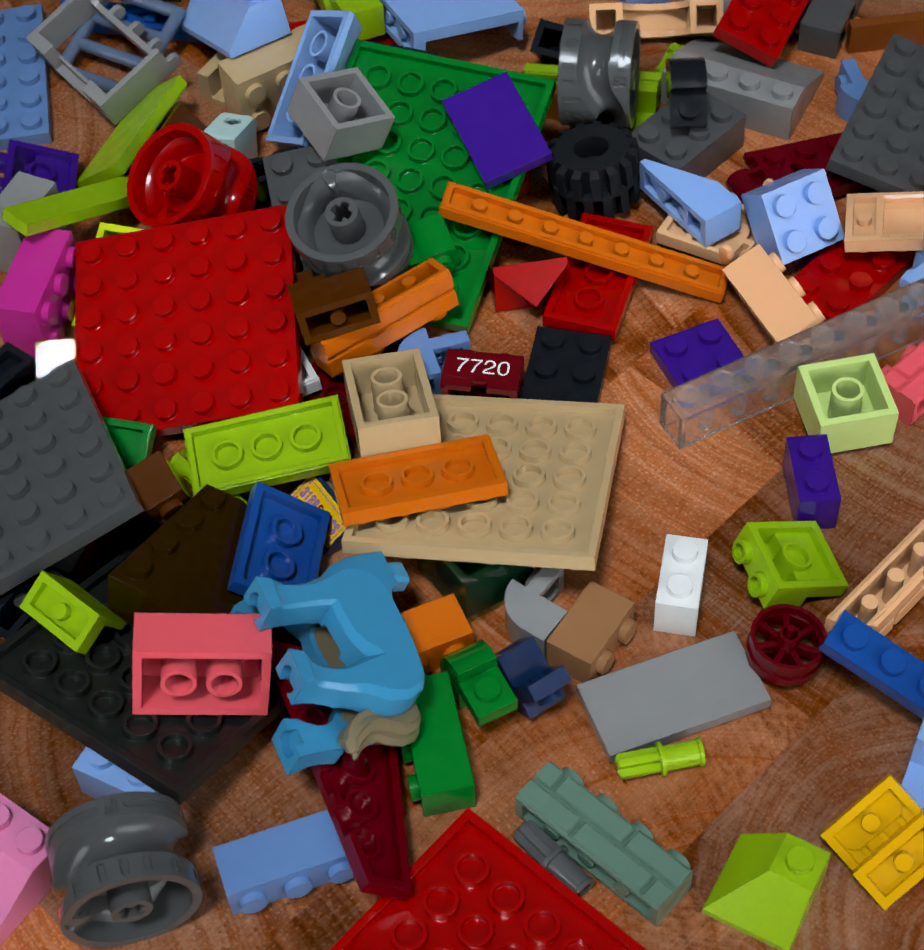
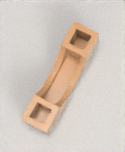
M684 0L657 4L592 3L588 4L587 19H590L591 26L596 33H610L615 29L618 20L639 21L641 39L712 36L724 15L723 0Z

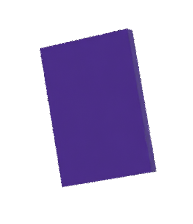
M507 72L442 100L443 108L486 189L553 160L552 152Z

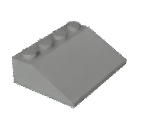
M700 36L677 49L671 57H704L708 85L706 92L746 115L745 128L788 141L823 80L825 73L821 70L778 58L773 67H770L731 45ZM666 67L662 71V104L669 102L666 93Z

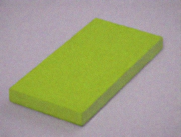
M181 75L156 86L122 118L77 180L76 185L78 187L125 175L140 148L154 134L186 89L188 83Z
M338 394L183 429L193 496L207 484L230 495L249 492L257 481L271 487L328 474V464L352 459Z

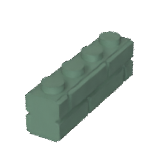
M548 761L535 775L534 779L530 780L517 793L515 808L518 817L525 822L533 820L559 846L565 845L568 848L567 854L578 865L653 925L658 926L672 911V908L689 892L693 871L690 869V863L685 856L672 848L666 851L654 841L652 832L639 821L630 823L619 814L618 807L608 796L602 793L595 796L584 787L582 778L569 767L561 769L553 762Z

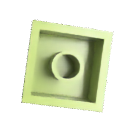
M874 353L798 366L793 397L808 436L827 434L831 453L893 442L899 411Z

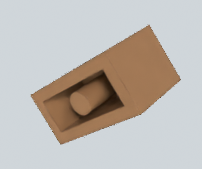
M591 580L547 639L546 661L548 665H564L569 676L582 683L597 678L599 674L606 675L613 665L616 656L615 651L621 643L626 645L636 631L637 622L634 621L635 602Z

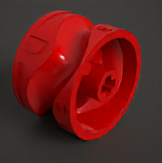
M187 123L170 124L161 128L147 139L133 160L127 181V198L133 215L140 222L152 228L251 211L254 209L258 191L255 169L251 161L244 154L232 147L226 146L220 140Z

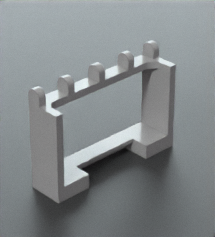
M66 0L35 28L26 39L45 62L108 120L116 125L180 65L181 57L176 53H171L165 58L160 52L164 47V43L158 37L153 38L147 44L139 38L144 32V25L140 21H134L128 27L120 20L125 16L126 10L120 4L107 10L103 5L108 0ZM96 12L147 55L107 94L92 80H87L56 50Z

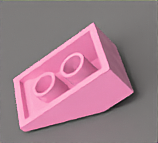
M1 793L0 945L53 887L44 842L46 833L50 828Z

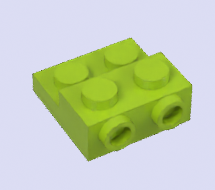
M816 521L747 522L733 542V559L737 564L744 565L749 576L747 581L749 594L754 598H759L764 609L780 604L800 607L806 597L841 596L849 586Z

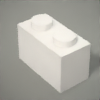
M666 534L655 602L653 631L695 637L706 566L708 539Z

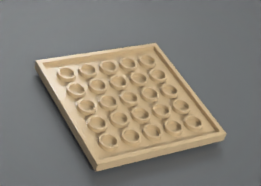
M433 394L439 414L441 442L489 434L508 482V495L492 498L487 501L455 505L446 509H434L404 517L398 516L362 525L346 526L341 540L343 554L360 555L382 551L386 557L406 559L415 558L444 560L448 562L458 561L490 565L501 564L595 571L624 424L625 404Z

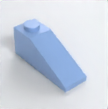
M648 159L639 161L640 189L705 248L740 229L741 201L735 193L729 192L719 182Z

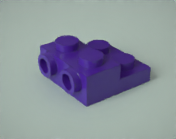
M9 139L7 153L0 152V173L3 174V177H0V194L18 171L56 182L59 193L75 189L79 154Z

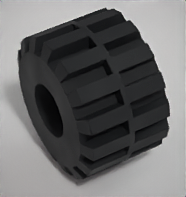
M593 121L592 124L585 125L582 122L575 124L573 129L565 128L558 133L559 138H552L548 143L553 160L546 163L552 203L556 205V210L561 214L568 213V218L576 221L582 217L583 212L614 218V214L626 213L630 210V204H636L639 201L640 192H642L639 176V148L637 139L633 138V134L629 129H620V124L613 122L603 124V121Z

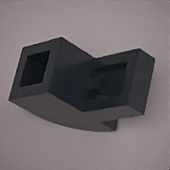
M704 57L668 58L666 61L667 98H669L670 129L707 127L706 89L708 85Z

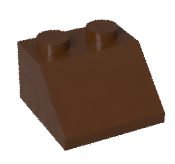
M160 450L126 470L144 511L124 522L121 526L146 531L153 529L156 531L193 497L182 477Z

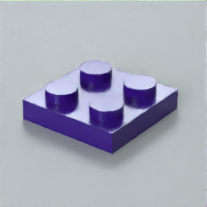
M718 318L650 342L652 357L684 405L753 380V368Z

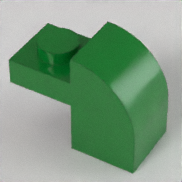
M480 639L440 658V671L449 672L455 702L460 710L468 707L479 727L518 709V700L497 666V656L484 640Z

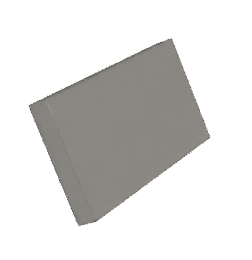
M735 631L576 685V693L609 763L615 762V755L618 753L654 747L655 742L658 741L664 745L769 708L772 700L760 677L750 667L745 649Z

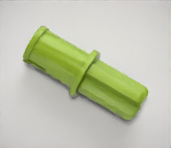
M700 738L662 745L658 741L655 742L654 747L615 755L616 772L619 778L623 780L660 773L661 777H666L668 771L696 766L702 767L706 764L705 751Z

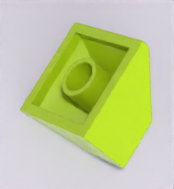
M789 833L740 834L702 908V913L777 950H791L823 883L831 853Z

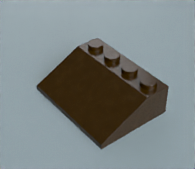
M209 484L205 485L108 574V609L133 625L134 612L230 614L234 605L244 600L242 595L228 590L227 586L247 505L237 497Z

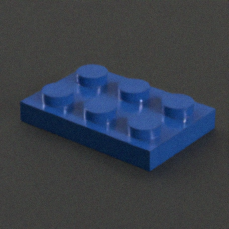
M257 481L250 490L227 589L244 596L256 576L272 578L274 581L284 585H296L316 579L318 577L330 513Z

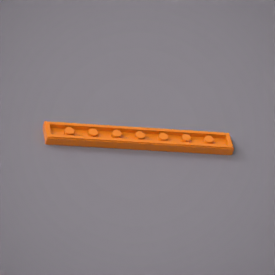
M451 181L447 183L438 214H442L443 218L720 304L723 300L728 281L722 271L725 268L724 266Z

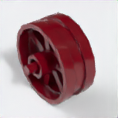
M790 604L772 605L760 611L753 620L746 642L745 654L750 667L755 673L771 684L785 687L802 685L813 679L822 665L825 653L820 651L819 647L826 638L827 633L821 621L806 609ZM781 625L779 632L771 627ZM757 632H760L771 641L757 642L755 635ZM809 638L814 647L802 644L801 642ZM772 652V658L768 657L765 653ZM799 655L813 658V660L803 664Z

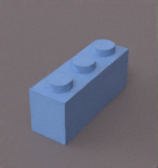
M328 810L212 848L233 915L256 913L274 901L286 897L289 899L300 898L311 892L313 888L330 882L333 884L344 883L354 877Z

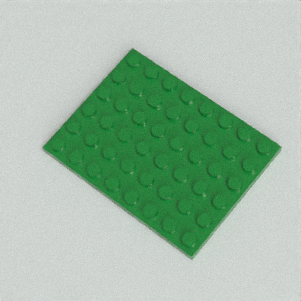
M356 39L344 69L358 67L393 113L395 119L382 148L337 158V163L365 164L383 173L394 186L408 226L422 218L438 214L448 181L516 202L526 172L486 189L443 108L442 100L507 72L541 133L556 91V81ZM443 218L460 259V263L450 271L454 283L453 289L456 291L459 305L447 311L444 318L438 321H430L426 324L456 332L466 330L467 334H469L490 275L489 268L493 267L503 236Z

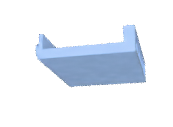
M380 0L384 8L385 31L398 46L426 51V42L503 25L518 41L523 40V26L526 24V13L524 8L515 0Z

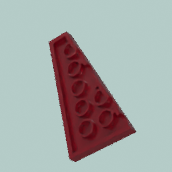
M272 640L271 670L291 719H299L318 726L326 725L333 708L310 703L291 705L287 693H291L294 689L289 679L280 680L275 669L288 649L303 651L302 647ZM369 745L361 751L355 760L352 759L350 754L344 752L334 764L310 766L360 892L404 900L411 892L397 746Z

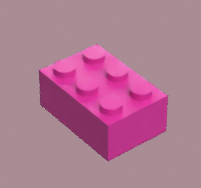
M52 229L31 236H25L0 288V333L5 344L8 341L35 358V361L52 362L57 349H60L64 343L67 325L74 318L75 252L77 247H75L72 231Z

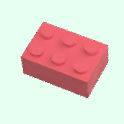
M134 612L132 715H268L272 662L271 628L258 631L254 619H258L260 614Z

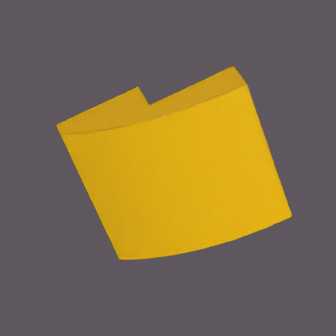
M890 772L820 832V836L852 870V875L884 910L924 878V810Z

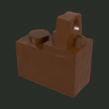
M363 266L327 278L325 274L313 277L311 269L296 273L297 283L287 285L306 346L381 323Z

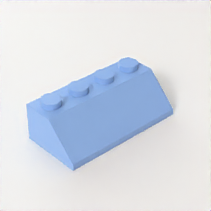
M190 0L186 9V15L180 24L183 31L230 59L291 33L281 0Z
M311 10L265 141L282 149L290 147L302 148L311 145L287 112V107L299 78L344 70L354 43L359 38L362 30L355 13L341 10Z

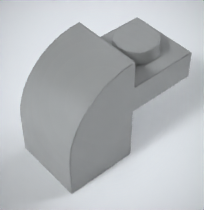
M544 567L540 570L535 569L529 575L525 586L512 579L505 591V625L509 638L512 642H515L518 639L533 636L545 659L546 641L568 612L553 603L564 590V569Z

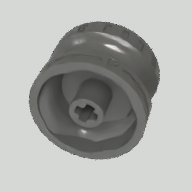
M567 18L565 20L559 52L557 86L558 116L561 125L574 126L582 122L584 125L592 124L593 121H596L598 115L604 112L611 117L613 123L620 124V128L633 127L640 76L641 35L639 21L618 20L612 32L600 34L596 33L592 28L590 19Z
M360 163L329 165L309 175L292 193L285 213L286 230L296 252L300 256L304 269H311L313 277L325 274L327 278L363 266L371 291L406 272L412 259L413 237L406 218L402 213V207L394 186L379 170Z
M148 791L116 793L85 802L62 815L51 825L46 833L44 842L54 891H66L61 908L60 927L62 934L68 940L90 947L130 945L160 936L176 928L197 911L203 899L198 871L188 859L173 853L177 841L188 836L183 809L177 801L169 796Z

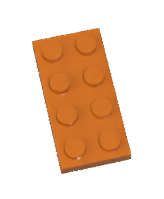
M489 434L328 464L332 486L344 527L367 524L372 521L398 516L404 517L434 509H446L455 505L487 501L492 498L508 495V482Z

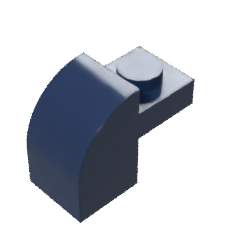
M533 636L518 639L495 653L497 656V666L518 700L517 711L524 717L532 719L566 698L561 687L571 682V677L564 665L549 667Z

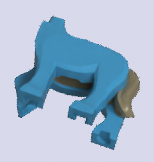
M382 551L343 558L329 566L321 577L296 585H284L274 581L272 578L256 576L244 594V600L235 604L230 614H260L258 619H254L258 631L283 626L299 640L303 651L288 649L275 668L280 680L289 679L294 689L291 693H287L291 705L310 703L333 708L326 725H313L299 719L284 718L271 740L287 775L297 773L309 766L334 764L344 752L350 754L352 759L355 760L361 751L369 745L380 744L403 747L414 742L420 732L421 713L415 701L423 690L425 673L407 623L402 618L392 597V592L404 591L410 579L401 562H387Z

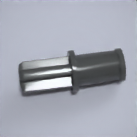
M528 820L518 827L513 835L514 840L537 863L581 898L591 889L595 880L567 854L568 848L565 845L559 846L533 820Z

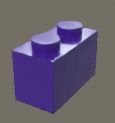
M827 434L787 437L782 469L793 521H816L820 529L836 528L841 496Z

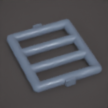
M108 0L107 3L103 5L105 8L110 0ZM119 0L169 17L161 32L145 27L144 32L139 36V38L148 42L158 37L164 43V47L160 51L164 54L186 15L185 9L162 0ZM98 12L76 30L62 54V57L71 65L80 51L130 68H135L144 59L87 39L96 24L118 31ZM124 19L120 20L127 27L133 23ZM74 67L87 80H92L103 91L109 92L118 83V81Z

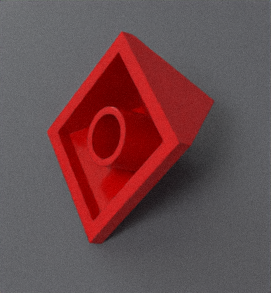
M567 257L489 268L488 283L495 312L537 307L568 265Z

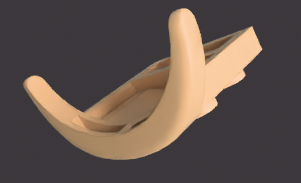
M768 178L763 182V185L773 182L774 180ZM742 204L740 229L706 248L670 215L666 217L656 231V243L724 266H728L756 246L744 204Z
M924 191L847 194L844 236L845 252L867 253L924 250Z

